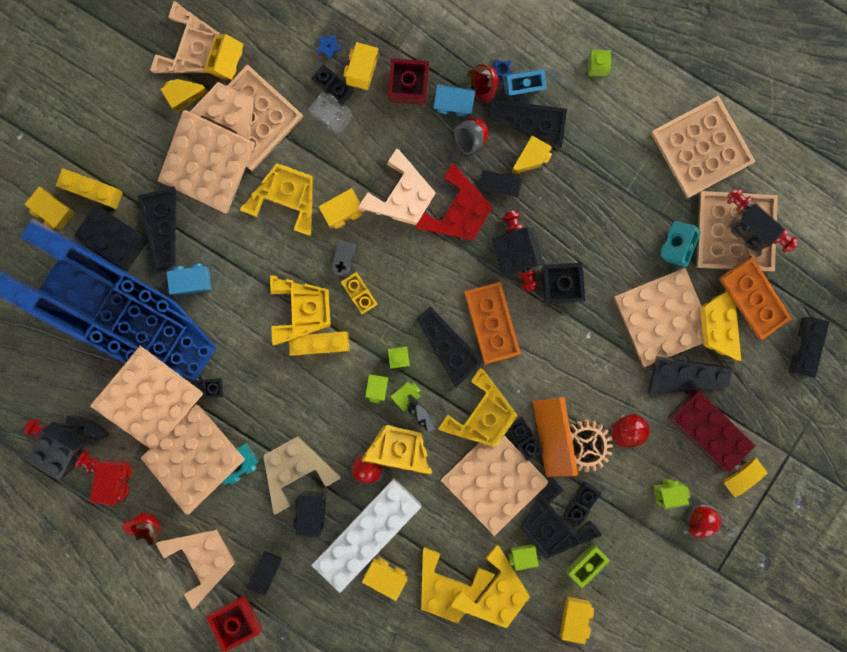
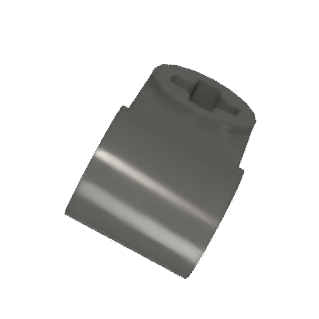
M343 240L338 241L332 264V270L337 277L346 278L349 276L357 254L358 244ZM343 264L346 269L340 273L337 267H341Z

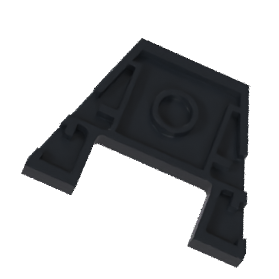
M553 477L549 478L548 484L542 490L521 526V530L546 559L602 535L590 520L574 533L550 506V502L564 491Z

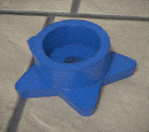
M332 35L329 38L320 36L321 45L318 47L317 52L324 53L331 59L336 51L341 50V47L336 44V36Z
M495 59L494 69L500 83L503 82L502 75L513 73L510 70V60L505 62Z

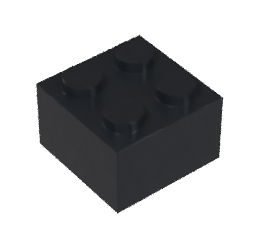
M583 262L543 265L541 267L544 305L582 303L586 301Z
M303 491L295 499V509L298 512L293 520V529H296V535L320 537L324 529L327 492Z

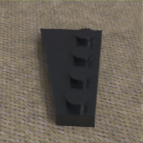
M492 99L489 119L561 148L567 109Z
M175 187L138 195L155 269L160 270L175 266Z
M431 306L417 318L420 327L455 388H457L484 361Z
M656 356L648 393L660 394L729 387L733 369L728 366Z

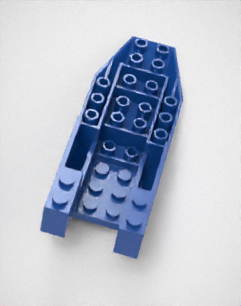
M35 219L30 221L20 238L56 257L58 260L39 290L1 270V298L124 363L141 346L183 378L198 379L217 347L175 301L73 239L64 237Z

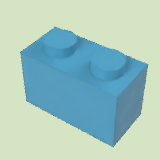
M544 69L502 75L504 93L506 95L547 89Z
M438 84L434 109H438V113L449 114V111H453L458 116L467 117L468 114H472L475 89Z
M193 264L191 268L184 269V266L173 267L172 271H166L170 295L177 296L212 290L209 268L203 266V264Z

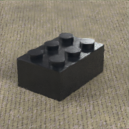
M97 204L94 205L74 237L126 270H129L148 242V238Z

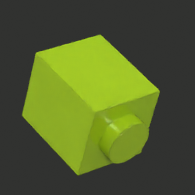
M591 50L588 56V76H607L611 70V50Z
M408 347L388 349L390 368L410 366Z
M369 374L365 396L369 398V402L380 403L381 400H385L389 377Z
M408 381L391 398L404 411L407 409V404H409L408 395L411 394L418 399L421 396L419 394L421 390L414 382L410 384Z
M534 544L511 548V554H508L510 566L514 565L516 571L539 567Z

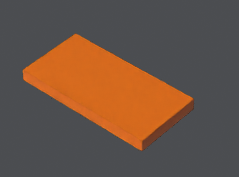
M753 256L747 257L719 278L758 340L762 341L792 319Z
M501 281L464 291L484 365L521 355Z
M559 397L532 401L540 447L543 450L542 458L546 477L578 475L565 398Z

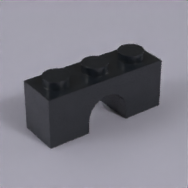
M815 317L802 318L798 336L802 339L801 346L797 354L792 356L788 373L806 378H816L830 321Z

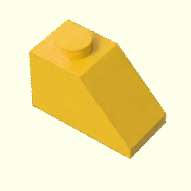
M179 79L166 82L164 87L160 89L176 113L208 93L201 84Z
M531 136L513 167L512 173L516 174L539 168L543 162L547 164L552 156L549 152L552 147Z

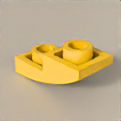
M356 271L340 281L361 314L378 305Z
M756 457L741 465L738 472L723 480L725 486L735 498L750 489L767 474V471Z

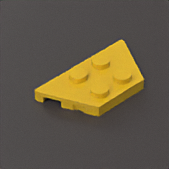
M725 289L724 293L714 297L710 303L700 307L703 343L705 347L714 349L717 353L732 358L731 360L741 361L736 304Z
M385 425L362 457V461L423 474H432L431 468H428L427 452L423 446L422 434L416 431Z

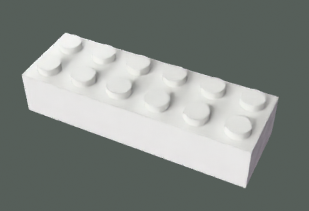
M393 478L313 562L312 567L340 593L421 508V503Z

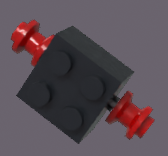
M734 188L727 195V203H734L737 206L736 211L739 213L728 227L733 235L738 238L741 237L746 242L745 245L749 249L759 251L770 247L772 243H779L783 246L781 251L785 253L787 251L792 252L798 246V238L796 236L791 238L788 235L789 230L782 227L756 203L749 204L752 197L743 196L742 188L738 190Z
M515 210L506 212L502 221L507 222L508 228L505 230L507 234L492 238L501 274L511 275L522 271L518 275V278L523 279L524 282L521 289H526V292L537 290V286L540 285V282L534 279V275L537 272L536 270L530 271V269L544 265L535 229L534 227L524 228V225L519 224L518 218L521 214L516 213Z
M37 418L26 423L24 434L36 437V442L27 460L58 480L63 479L74 467L79 468L82 466L86 469L85 473L87 475L94 474L95 463L99 462L100 458L92 459L89 457V451L87 450L81 454L86 441L55 421L44 427L39 425L40 420Z

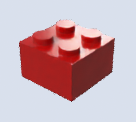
M110 459L96 462L90 502L116 505L125 501L130 493L128 480L132 476L131 462Z
M245 594L210 612L206 617L223 652H227L259 635L262 630Z

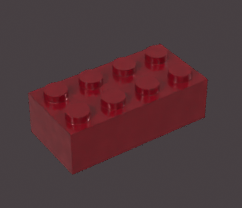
M693 390L667 417L721 471L730 473L756 446L708 398L697 390Z

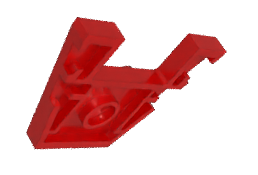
M452 163L444 180L460 188L457 196L442 221H438L430 215L423 213L415 228L474 241L493 207L457 166Z

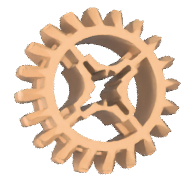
M584 420V426H582L581 421H577V428L571 424L570 428L573 430L571 432L572 441L574 440L578 444L575 456L577 470L581 471L584 466V471L589 472V466H591V469L596 471V464L602 468L603 464L601 461H609L605 458V455H612V452L607 451V448H613L612 444H607L608 441L612 440V437H605L608 434V430L605 429L601 432L603 425L599 424L596 427V421H592L590 426L588 420ZM584 430L593 431L591 435L584 439L577 436L579 432ZM597 436H599L601 441L600 452L595 448ZM580 441L586 443L590 442V448L594 451L588 449L583 450L584 447L582 446L583 444ZM588 453L596 456V458L590 461H580Z

